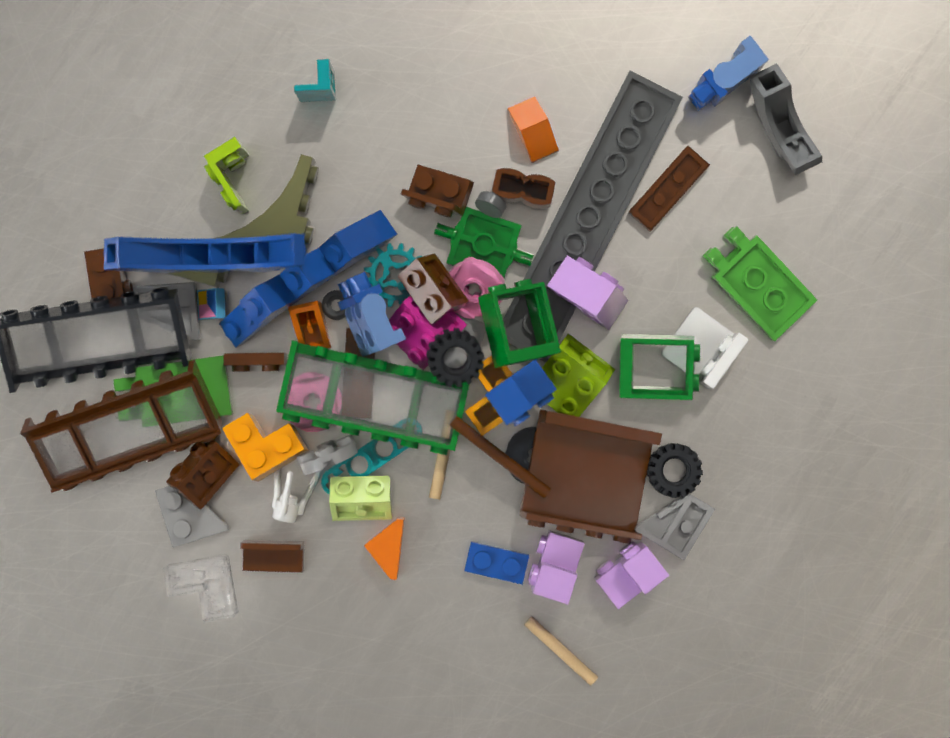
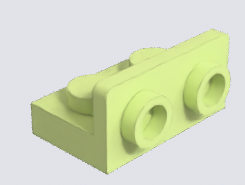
M390 476L331 477L329 505L332 521L392 519Z

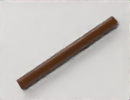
M455 415L450 421L449 426L540 496L545 498L551 491L550 487Z

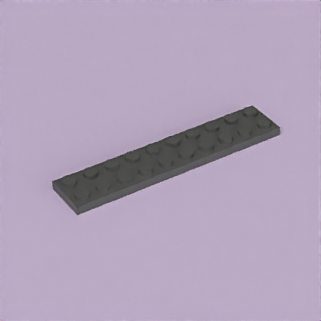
M631 70L624 80L523 279H532L533 284L545 283L558 341H560L576 307L553 293L547 285L566 256L577 260L578 257L583 258L594 266L592 271L595 272L683 98ZM525 296L514 298L503 319L508 344L518 349L536 346ZM551 356L540 358V360L547 362Z

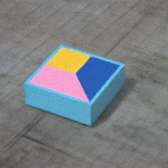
M224 288L197 290L198 320L222 319L226 317Z

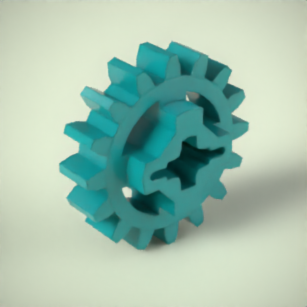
M388 243L386 252H383L378 247L376 250L379 256L377 258L368 257L372 266L364 267V272L370 274L368 279L372 286L380 284L383 292L379 295L383 299H387L388 307L392 308L394 301H398L399 305H401L410 294L401 282L397 283L395 280L388 281L391 277L390 270L393 268L396 271L404 270L416 258L413 257L415 253L413 247L406 252L404 251L403 243L399 244L398 249H393L391 243ZM401 256L408 260L403 263L393 262L390 257ZM381 263L384 267L383 276L377 281L376 272ZM390 287L396 288L402 294L390 295L385 293L384 290Z

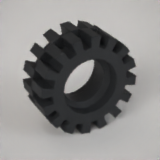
M454 328V331H449V329L443 330L444 334L439 335L438 333L434 336L435 341H431L429 344L430 349L427 351V362L433 376L440 383L445 382L446 386L452 387V384H456L457 387H463L462 383L467 382V385L472 383L471 379L473 377L477 379L480 375L479 369L483 370L484 364L482 360L484 359L482 348L477 339L466 330L463 332L459 328ZM452 347L463 348L467 353L466 362L459 368H450L444 363V355Z
M670 443L660 446L657 451L651 454L652 457L647 465V476L649 477L650 484L656 491L665 496L677 498L685 497L688 493L696 490L695 487L701 482L700 477L703 475V470L701 469L702 462L695 451L686 445ZM670 459H679L685 464L686 474L678 482H670L664 476V465Z

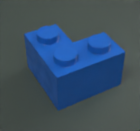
M535 359L490 390L485 396L506 425L512 422L516 427L530 417L527 411L532 406L537 404L540 409L553 400L554 396L551 393L557 389Z

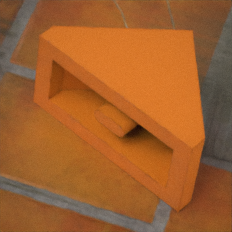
M535 96L508 108V112L531 163L559 151L548 117Z
M317 300L288 307L299 343L331 348L326 320L320 301Z
M398 517L364 545L392 580H397L405 520L403 517Z

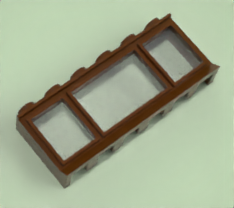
M192 360L189 361L187 372L173 376L171 370L164 371L160 374L159 382L145 386L143 380H138L131 385L130 392L117 396L114 390L107 391L103 394L101 402L90 406L86 400H81L75 404L73 412L60 416L58 410H53L46 415L44 422L36 425L31 417L27 418L24 421L20 434L26 438L51 487L50 491L53 493L59 490H71L79 483L88 480H100L106 474L116 470L119 472L126 471L134 464L145 460L146 462L157 460L162 454L171 451H183L191 444L199 441H212L221 434L222 419L196 361Z

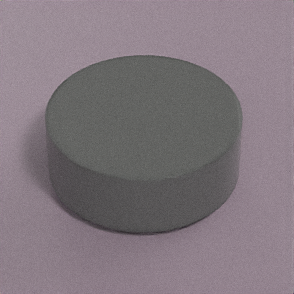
M489 191L481 192L475 201V206L482 213L493 218H500L506 209L505 201L500 196Z

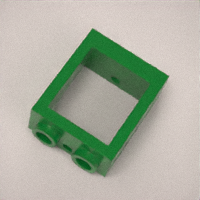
M532 279L515 282V287L509 289L506 288V284L489 287V293L478 297L495 368L561 353L544 282L533 284ZM525 296L537 345L510 351L498 301Z
M622 334L620 349V398L693 400V392H699L700 374H694V362H700V344H694L695 336ZM634 344L686 346L685 387L633 386Z

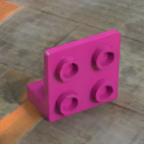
M411 295L402 302L389 319L393 330L401 328L406 338L397 343V345L408 355L410 361L418 365L422 370L429 366L427 351L430 349V342L435 341L434 336L438 333L439 335L444 334L443 330L446 329L454 331V328H459L460 331H463L467 326L454 311L446 313L436 323L431 324Z

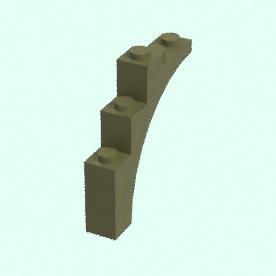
M301 154L294 174L280 197L262 215L245 227L217 238L263 237L296 233L304 234V244L309 245L312 240L314 227H310L311 221L308 218L301 217V213H306L308 210L311 196L307 195L309 184L315 183L319 167L315 166L316 161L314 158ZM183 271L166 274L219 288L221 282L225 283L229 271L219 273Z

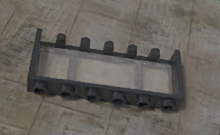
M158 287L152 289L150 293L144 294L131 291L121 294L118 298L108 299V296H98L85 303L71 300L60 304L58 307L48 308L47 305L32 307L30 311L18 313V310L12 309L0 313V359L9 393L16 392L20 383L34 381L35 387L40 388L46 386L52 378L64 377L65 383H72L77 380L79 374L92 372L96 379L105 377L111 369L123 368L124 374H132L136 372L138 365L153 363L154 369L159 370L165 368L168 361L181 359L183 367L188 366L192 353L188 344L177 294L178 290Z

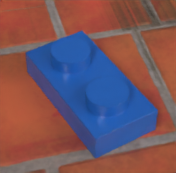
M471 541L464 571L523 585L529 554Z

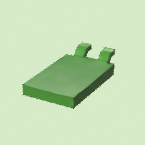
M737 226L731 227L724 236L736 248L724 257L716 247H711L702 256L718 270L712 278L772 341H776L817 299L757 235L749 240Z
M224 355L194 359L220 416L233 415L227 366H224ZM180 361L167 363L165 368L155 370L153 365L137 367L136 377L113 379L114 389L118 392L130 390L131 385L138 380H143L145 386L159 382L160 374L164 371L171 370L173 376L187 372L188 366L183 367ZM191 386L159 397L170 423L205 418ZM148 401L118 412L119 421L141 418L143 427L159 425Z

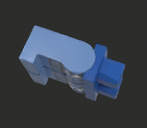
M751 35L739 44L733 53L735 55L734 59L730 62L718 64L713 72L709 69L702 74L697 82L698 86L688 96L698 111L710 102L714 107L717 106L726 95L747 81L750 76L759 72L767 63L768 57Z
M366 272L338 284L344 300L337 303L341 311L345 309L346 320L362 357L381 351L406 339L401 328L393 330L385 313V300L378 295L383 292L380 284L372 287Z

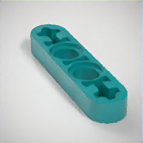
M405 418L392 427L404 429L403 425L407 423V420L410 423L411 418ZM413 419L412 425L417 427L414 434L421 436L422 426L417 420ZM389 437V441L393 445V451L389 456L383 457L376 451V445L379 440L373 439L358 449L356 455L327 470L321 478L322 488L326 493L330 494V487L327 484L330 481L329 475L332 473L336 477L345 472L340 468L343 464L346 465V469L351 476H368L409 447L403 446L399 449L396 440L393 437ZM357 456H362L368 461V468L364 473H356L351 467L352 460Z

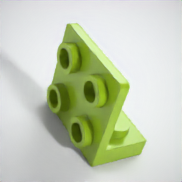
M233 137L204 155L208 162L204 168L213 182L215 181L218 186L220 184L223 186L224 190L220 194L227 205L234 211L238 209L245 214L249 210L225 173L227 169L233 171L245 164L244 159L249 156L239 140Z
M568 333L559 345L561 353L552 355L542 367L557 389L551 393L554 399L547 403V405L558 413L580 417L607 384L615 369Z

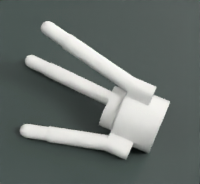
M281 469L277 470L274 473V498L271 506L274 508L272 517L279 521L295 523L297 515L304 514L305 505L323 470L317 471L314 474L299 503H297V497L290 495L293 472L289 471L287 473L284 492L281 494Z

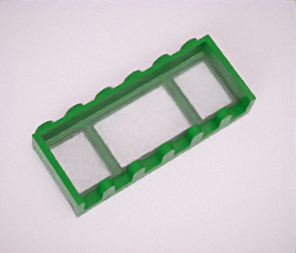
M292 340L276 412L283 413V420L300 423L301 417L312 420L311 426L329 429L330 424L342 426V433L359 436L360 430L372 433L371 439L388 442L389 437L401 439L400 445L418 449L420 443L430 445V452L447 455L448 450L455 451L459 435L455 429L449 426V423L455 415L462 419L469 385H467V382L462 383L463 387H457L456 384H452V387L446 386L445 382L440 383L433 376L432 372L392 364L379 359L365 358L352 353L329 350L325 347L302 344Z

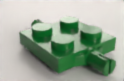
M469 207L465 208L463 217H461L455 228L438 222L436 226L438 229H435L434 235L451 239V250L446 264L451 266L462 262L465 258L474 257L477 260H483L493 265L504 278L507 268L513 261L530 267L532 262L530 260L534 256V254L517 250V239L522 225L502 218L487 216L481 211Z

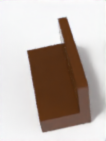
M244 540L240 543V549H243V571L301 573L304 571V542Z

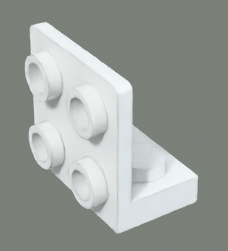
M698 307L692 309L674 334L695 336L694 344H700V362H694V374H700L699 383L707 389H714L749 340L740 333L734 334ZM666 345L661 355L686 373V346Z

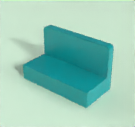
M318 59V84L294 85V92L300 102L336 101L335 73L329 59Z

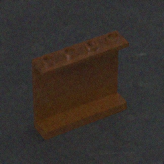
M540 409L528 471L550 487L551 491L543 498L525 484L519 516L528 519L527 525L545 528V524L550 523L556 525V530L567 533H574V528L585 530L584 535L602 539L603 533L614 535V541L631 544V539L642 540L643 534L636 532L634 528L638 521L652 445H660L662 433Z

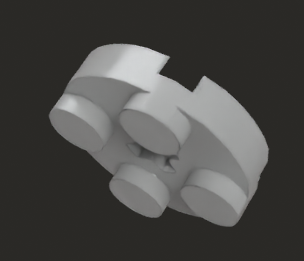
M348 435L337 440L336 445L334 440H330L318 445V450L315 453L313 450L308 451L296 458L303 474L307 475L323 470L325 466L334 463L336 465L358 453V449L353 435Z

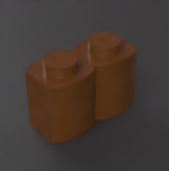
M501 168L496 170L492 193L500 196L506 203L521 201L526 206L534 209L550 208L556 182L544 175L533 174L525 176L518 170Z

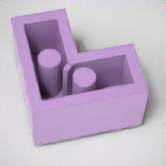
M566 256L547 286L553 293L579 308L585 316L609 330L629 301L622 293L624 288L617 284L618 281L606 272H603L600 276L592 271L594 266L583 258L578 257L577 260Z
M551 530L548 531L547 536L541 535L537 548V553H541L538 565L532 564L528 576L533 594L569 604L577 578L576 569L585 544L582 540Z
M634 541L631 542V544H628L620 551L622 555L613 563L611 560H608L596 570L598 575L594 579L617 609H620L640 592L643 591L644 594H647L669 576L649 548L641 541L638 544Z

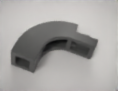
M776 63L750 76L751 91L759 117L781 160H786L795 175L822 163L821 153L805 131L795 110L791 83Z

